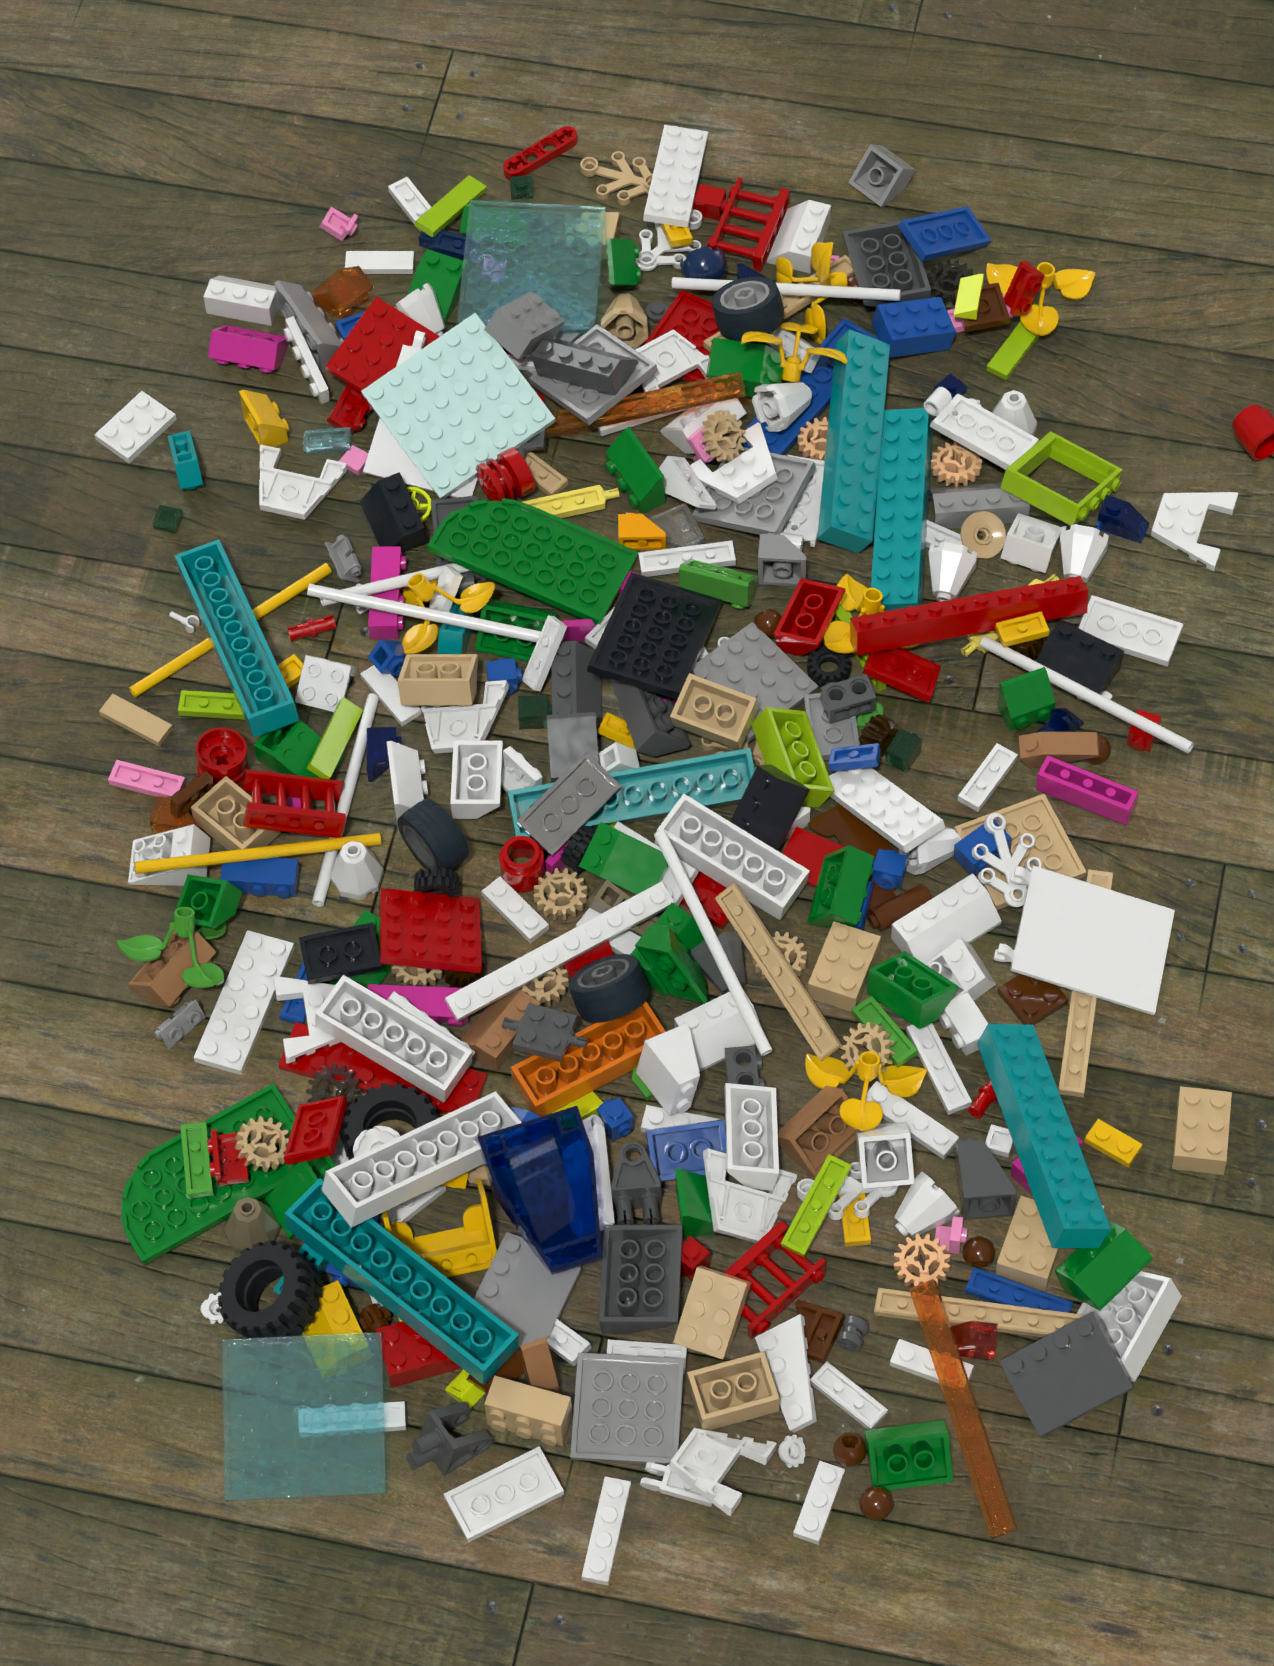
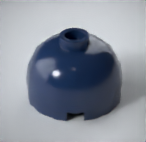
M702 247L687 253V259L684 262L683 259L680 260V267L684 278L721 280L726 272V259L722 249L717 247L718 251H712L711 247Z

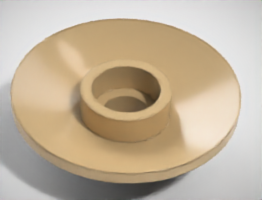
M987 511L975 512L968 516L962 524L961 542L968 547V553L972 554V551L977 552V558L986 559L993 557L1004 546L1006 540L1005 527L995 514ZM979 531L983 534L982 540L977 537Z

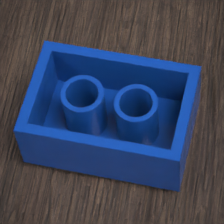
M941 297L877 305L871 322L878 340L890 344L889 358L950 350L956 334L954 325Z
M723 1119L646 1130L649 1159L660 1181L675 1179V1169H683L696 1174L706 1175L703 1150L709 1148L726 1153V1134Z

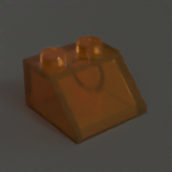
M360 266L338 269L310 293L314 303L328 314L344 317L353 310V305L357 302L365 301L369 297L368 293L374 287Z

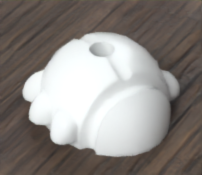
M220 1292L216 1295L210 1294L208 1300H205L201 1305V1313L205 1318H209L211 1324L216 1322L221 1324L225 1320L222 1318L221 1313L217 1312L218 1309H221L218 1306Z
M797 1435L786 1436L785 1440L780 1444L778 1449L779 1457L786 1463L787 1467H798L799 1464L804 1463L806 1448L803 1438H797Z

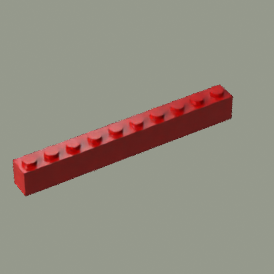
M1081 576L1069 577L1067 579L1046 581L1034 585H1024L1018 588L1002 589L996 592L976 594L974 596L954 598L941 602H931L919 606H909L892 611L887 610L870 615H861L850 618V642L856 654L862 655L996 630L995 625L998 622L1041 611L1045 621L1087 613L1088 588Z

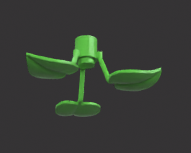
M180 907L175 910L174 922L169 924V930L163 943L159 938L152 935H141L126 940H117L119 949L127 957L142 962L152 961L160 958L161 950L166 949L175 930L179 937L189 938L194 966L183 971L182 979L184 983L196 988H206L220 985L224 981V974L219 966L213 963H204L199 966L197 963L193 932L197 931L204 939L218 938L226 932V923L223 922L214 929L195 926V911L192 908Z

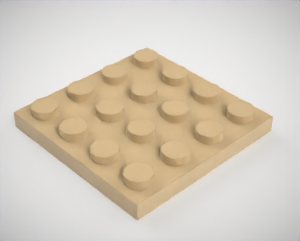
M1045 793L993 812L1001 814L1006 820L1004 830L1012 837L1010 856H1012L1018 846V839L1021 835L1030 833L1034 836L1035 843L1027 849L1018 865L1019 867L1025 868V862L1029 858L1037 857L1041 861V868L1078 880L1086 877L1087 872ZM993 813L955 826L954 830L963 839L983 825L985 819ZM994 819L1000 825V821L998 819ZM1026 837L1023 838V843L1025 845H1029V839ZM1030 861L1031 868L1032 866H1036L1035 862ZM990 866L995 872V877L1007 883L1005 874ZM984 872V878L990 880V874ZM981 883L988 891L996 910L1009 906L1005 902L1002 892L989 884ZM1014 890V897L1019 899L1020 893Z

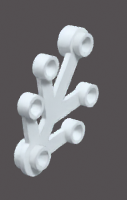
M692 209L688 225L689 231L697 230L702 225V214L698 210ZM655 223L658 246L651 250L650 244L653 241V233L648 229L642 230L639 233L642 251L639 252V258H636V266L640 267V270L651 271L657 265H673L674 268L681 269L680 262L676 261L683 259L684 262L686 260L685 255L681 253L674 256L661 255L664 252L688 251L689 253L695 250L692 247L701 248V243L697 240H692V244L670 248L659 223Z
M993 813L985 819L984 827L988 833L994 835L1000 859L991 854L988 847L984 844H978L973 847L972 856L1005 874L1007 883L995 877V872L991 868L981 870L978 878L981 883L989 884L1002 892L1004 900L1009 906L1021 907L1025 902L1027 885L1013 884L1010 882L1012 872H1015L1016 866L1019 865L1027 849L1034 845L1035 839L1030 833L1021 835L1018 839V846L1012 856H1010L1004 834L1006 820L1001 814ZM993 819L1000 821L999 827L994 825ZM1024 837L1029 839V845L1023 843ZM977 848L983 850V856L977 854ZM1031 857L1025 862V869L1029 873H1031L1032 869L1030 861L1035 862L1037 867L1041 868L1042 865L1037 857ZM984 872L990 874V880L984 878ZM1014 890L1020 893L1019 899L1014 897Z
M859 1162L851 1163L852 1169L838 1194L843 1196L833 1203L828 1216L832 1220L842 1219L844 1209L860 1194L870 1193L863 1201H857L854 1205L855 1216L866 1218L870 1214V1207L881 1197L893 1196L897 1192L898 1186L863 1189L862 1183L857 1181V1179H861ZM803 1179L798 1182L797 1195L801 1201H804L814 1180Z

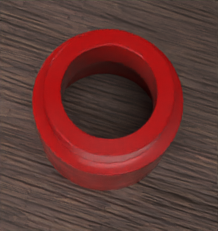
M1258 404L1251 405L1242 410L1232 422V428L1235 430L1234 436L1253 460L1261 461L1274 454V416L1268 409L1262 408Z
M516 836L509 839L501 848L499 853L501 878L518 893L533 891L534 885H538V878H545L544 854L541 846L530 837ZM525 857L531 859L523 864L513 862L517 858Z

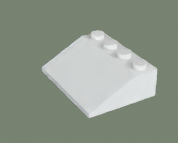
M1141 1271L1101 1311L1083 1302L1077 1314L1086 1315L1093 1311L1103 1319L1131 1381L1135 1382L1182 1296L1171 1278Z

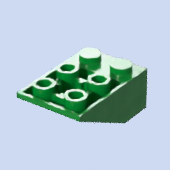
M301 720L263 734L254 744L257 761L276 772L320 778L308 770L307 766L321 737ZM341 755L335 770L344 760V756Z
M330 1156L299 1162L264 1199L266 1204L272 1208L277 1221L289 1239L295 1235L285 1228L284 1213L319 1178L324 1181L327 1170L336 1167Z

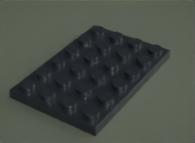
M631 572L591 657L587 672L678 700L688 674H691L721 607L722 600Z

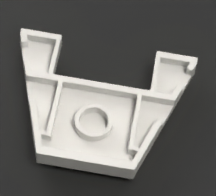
M671 330L636 349L640 354L654 362L658 368L655 374L642 383L651 417L670 408V403L660 388L698 368L710 386L718 383L706 377L709 356L699 352L695 345L675 330Z
M759 422L745 430V433L742 434V437L746 439V443L751 449L743 452L729 463L724 464L718 470L711 472L701 459L690 465L704 487L709 486L715 489L716 493L740 504L778 479Z
M261 444L260 510L305 520L347 472V463L327 459L320 478L276 469L281 457V449Z
M1164 493L1151 536L1175 550L1180 549L1187 553L1190 559L1195 562L1199 560L1206 564V568L1215 571L1221 549L1197 542L1208 509L1232 515L1238 499V493Z
M506 680L485 682L483 704L467 705L464 707L420 705L426 721L425 725L433 752L435 754L453 752L454 740L485 741L509 689L508 682Z
M274 977L277 1001L303 998L309 1036L283 1039L286 1063L294 1062L295 1058L306 1054L308 1056L313 1054L316 1049L325 1045L332 1046L341 1042L315 1026V1013L336 985L326 983L308 985V981Z
M709 1148L703 1150L713 1230L757 1243L772 1229L778 1217L777 1213L782 1203L786 1201L789 1195L788 1191L791 1185L795 1183L797 1174L779 1169V1175L773 1191L769 1190V1193L725 1181L727 1169L726 1153Z
M694 1428L671 1459L669 1469L724 1513L731 1516L741 1502L742 1493L720 1483L740 1455L766 1465L776 1451L777 1443L768 1440L767 1444L753 1442L754 1438L743 1437L742 1440L728 1438L727 1433Z

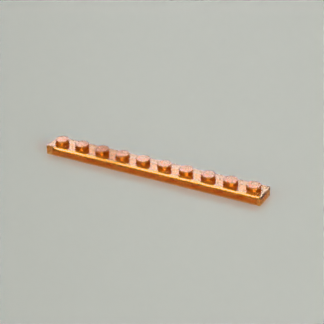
M742 372L629 395L590 425L566 409L554 411L551 413L555 417L556 422L547 428L546 438L746 396Z
M932 1279L909 1288L989 1536L995 1539L1018 1529L937 1283Z

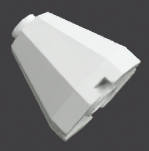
M426 283L423 285L424 288L422 290L418 288L396 303L397 307L394 308L437 335L442 336L444 334L442 330L446 327L435 290L430 283Z
M803 382L762 384L755 387L754 392H757V395L753 396L752 403L757 419L761 423H767L768 426L765 428L769 432H778L786 429L810 405L812 392Z
M1015 390L1005 393L992 411L993 414L1032 436L1037 429V421L1023 393Z
M1077 524L1071 525L1070 530H1066V526L1062 527L1060 532V549L1064 579L1081 576L1084 583H1087L1107 552L1109 535L1104 533L1102 537L1099 535L1100 530Z
M945 541L939 542V547H935V543L930 544L929 567L932 594L939 602L958 598L976 569L977 552L972 551V554L968 553V547L965 545Z
M945 827L907 853L899 849V854L908 855L907 861L909 865H907L906 871L913 875L923 874L954 855V844L959 842L961 837L954 829Z
M351 841L342 846L336 857L330 878L342 897L362 900L367 897L366 894L370 892L373 894L379 891L384 870L375 855L362 843Z
M921 1172L914 1179L915 1184H911L894 1216L898 1222L895 1227L904 1237L909 1234L914 1238L918 1233L921 1235L952 1221L953 1216L957 1217L961 1212L940 1187L938 1188L928 1175Z

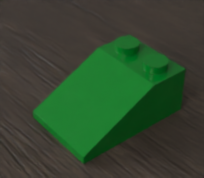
M427 249L417 266L408 295L418 288L422 290L424 288L423 285L430 283L435 290L444 324L446 325L470 281L469 262Z
M714 338L711 344L706 377L753 398V396L757 395V392H754L755 387L762 384L781 383L783 367H780V353L766 345L748 342L741 344V341Z
M600 822L579 867L637 895L661 882L668 864L662 851Z

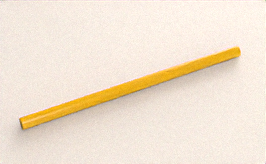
M327 563L323 564L252 609L256 620H259L308 589L309 584H315L330 575L332 571ZM206 638L129 687L131 694L136 698L213 649L209 638Z
M380 833L136 861L134 862L135 874L335 851L341 850L343 845L351 841L362 843L366 847L381 845Z

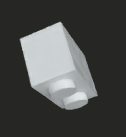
M967 992L952 999L939 1017L943 1028L949 1029L955 1047L961 1049L965 1056L979 1050L977 1042L988 1025V1022Z

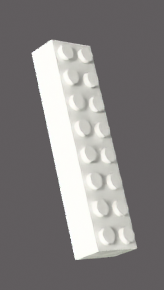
M495 1091L327 1170L322 1191L350 1227H353L520 1147L526 1127Z

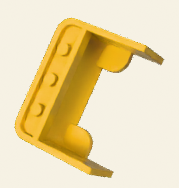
M481 1179L476 1180L481 1204L472 1205L464 1211L462 1216L464 1227L413 1237L411 1227L407 1223L401 1221L389 1223L387 1211L382 1213L385 1230L446 1278L488 1269L497 1252L487 1198Z

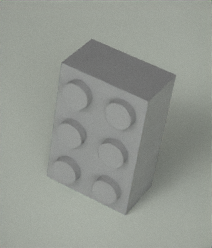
M530 291L498 308L484 330L519 360L533 352L542 339H554L565 320L560 317L556 310L544 303L539 295Z

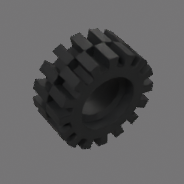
M825 644L822 649L819 645L816 651L812 650L811 656H808V676L817 683L819 689L830 682L837 683L847 680L851 673L849 654L834 652L828 649ZM825 662H832L838 665V669L833 672H826L820 669V665Z
M583 826L582 829L579 828L577 834L574 833L572 839L567 841L568 845L563 848L564 852L561 853V861L578 874L586 871L579 867V864L596 832L589 826Z
M427 867L425 871L420 869L414 876V892L446 894L449 897L458 898L459 876H457L456 872L453 873L451 869L446 871L444 867L441 869H437V867L430 869Z

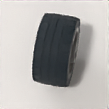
M751 276L734 280L722 286L712 298V308L717 327L722 336L730 340L741 341L742 336L750 331L770 334L784 320V307L780 291L776 283L766 277Z

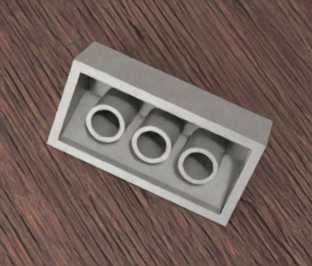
M279 280L274 282L280 313L285 319L294 316L317 366L322 373L325 372L326 364L344 340L336 336L334 326L331 322L327 323L324 312L320 307L317 308L315 306L314 299L309 291L305 292L299 284Z
M1002 482L929 488L933 523L947 529L961 528L968 516L979 511L995 514L1003 524L1013 523L1018 513L1029 516L1030 504L1000 488Z

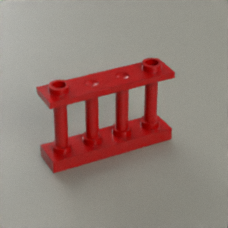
M738 177L735 186L731 185L728 203L714 236L709 237L707 247H711L712 251H718V247L722 251L749 257L753 261V270L762 272L790 205V190L781 188L778 196L773 198L743 190L742 178ZM743 199L771 206L772 211L766 215L738 208L737 205L739 200ZM733 216L764 223L765 228L759 232L731 225L730 221ZM725 233L757 240L758 245L751 249L723 242Z
M246 769L242 789L252 792V802L247 803L243 826L340 838L342 837L346 822V814L335 812V802H339L343 781ZM262 793L276 795L277 805L262 804ZM286 796L300 798L301 808L287 807ZM310 799L325 801V811L312 810Z
M782 1220L724 1272L725 1274L751 1282L750 1289L769 1306L758 1316L746 1304L744 1305L741 1315L750 1322L748 1325V1337L751 1340L757 1334L760 1335L766 1332L770 1327V1323L813 1283L818 1284L826 1275V1260L824 1258H821L813 1265L806 1257L804 1258L781 1246V1242L789 1229ZM776 1249H781L806 1272L796 1282L770 1259V1254ZM757 1266H763L787 1288L778 1299L751 1276L752 1271Z

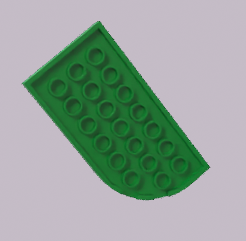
M503 498L502 501L477 500L469 503L467 507L459 511L454 510L441 522L427 545V552L581 619H592L595 625H601L639 553L532 505Z
M274 1083L203 1122L207 1124L208 1139H212L211 1130L216 1129L218 1135L240 1132L242 1124L247 1125L251 1118L257 1122L259 1116H262L264 1122H267L271 1117L273 1118L272 1124L282 1123L281 1131L288 1130L285 1138L289 1139L295 1116ZM181 1134L149 1152L137 1164V1168L130 1179H127L122 1194L121 1207L122 1224L127 1239L144 1266L227 1220L237 1201L246 1197L258 1201L266 1198L298 1163L287 1165L286 1162L283 1165L279 1163L276 1170L270 1166L267 1172H264L261 1166H259L257 1171H254V1164L250 1163L247 1166L249 1182L218 1186L216 1177H212L214 1195L188 1199ZM249 1134L248 1137H247V1143H248V1144H250V1142H251V1141L249 1140L250 1137H251L250 1134ZM277 1144V1145H276V1148H277L276 1153L279 1152V1145ZM210 1154L211 1162H214L213 1154Z

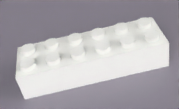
M685 794L681 796L656 831V833L661 830L666 831L679 859L726 888L733 883L738 884L749 902L778 920L782 919L807 884L810 870Z
M345 975L341 977L315 1013V1026L442 1102L446 1101L472 1064V1050Z

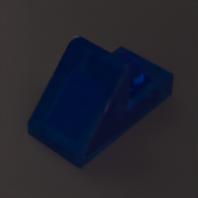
M1067 708L1052 709L1050 720L1036 733L1076 732L1084 725V722Z

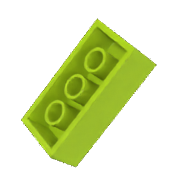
M766 707L752 723L765 765L772 764L809 788L810 790L802 806L819 808L834 792V788L806 711Z

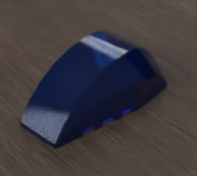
M577 1106L477 1137L495 1198L522 1238L551 1275L602 1259L594 1152Z

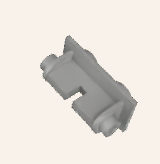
M339 535L335 543L325 542L329 556L333 560L341 580L359 583L360 581L357 576L361 574L362 567L356 555L351 553L353 548L349 538L345 537V535Z
M197 1000L184 1002L183 1006L172 1014L174 1016L173 1019L168 1018L155 1028V1037L158 1040L162 1039L167 1049L172 1048L206 1018Z

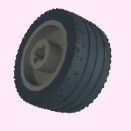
M426 798L418 802L397 819V826L405 844L424 868L429 867L433 869V867H437V869H441L444 867L446 871L452 870L469 856L468 845L458 826L449 814L434 800Z
M616 954L598 959L581 968V970L573 975L569 982L570 993L578 1013L583 1020L591 1023L607 1022L625 1016L641 1006L650 994L648 981L638 959L630 954Z

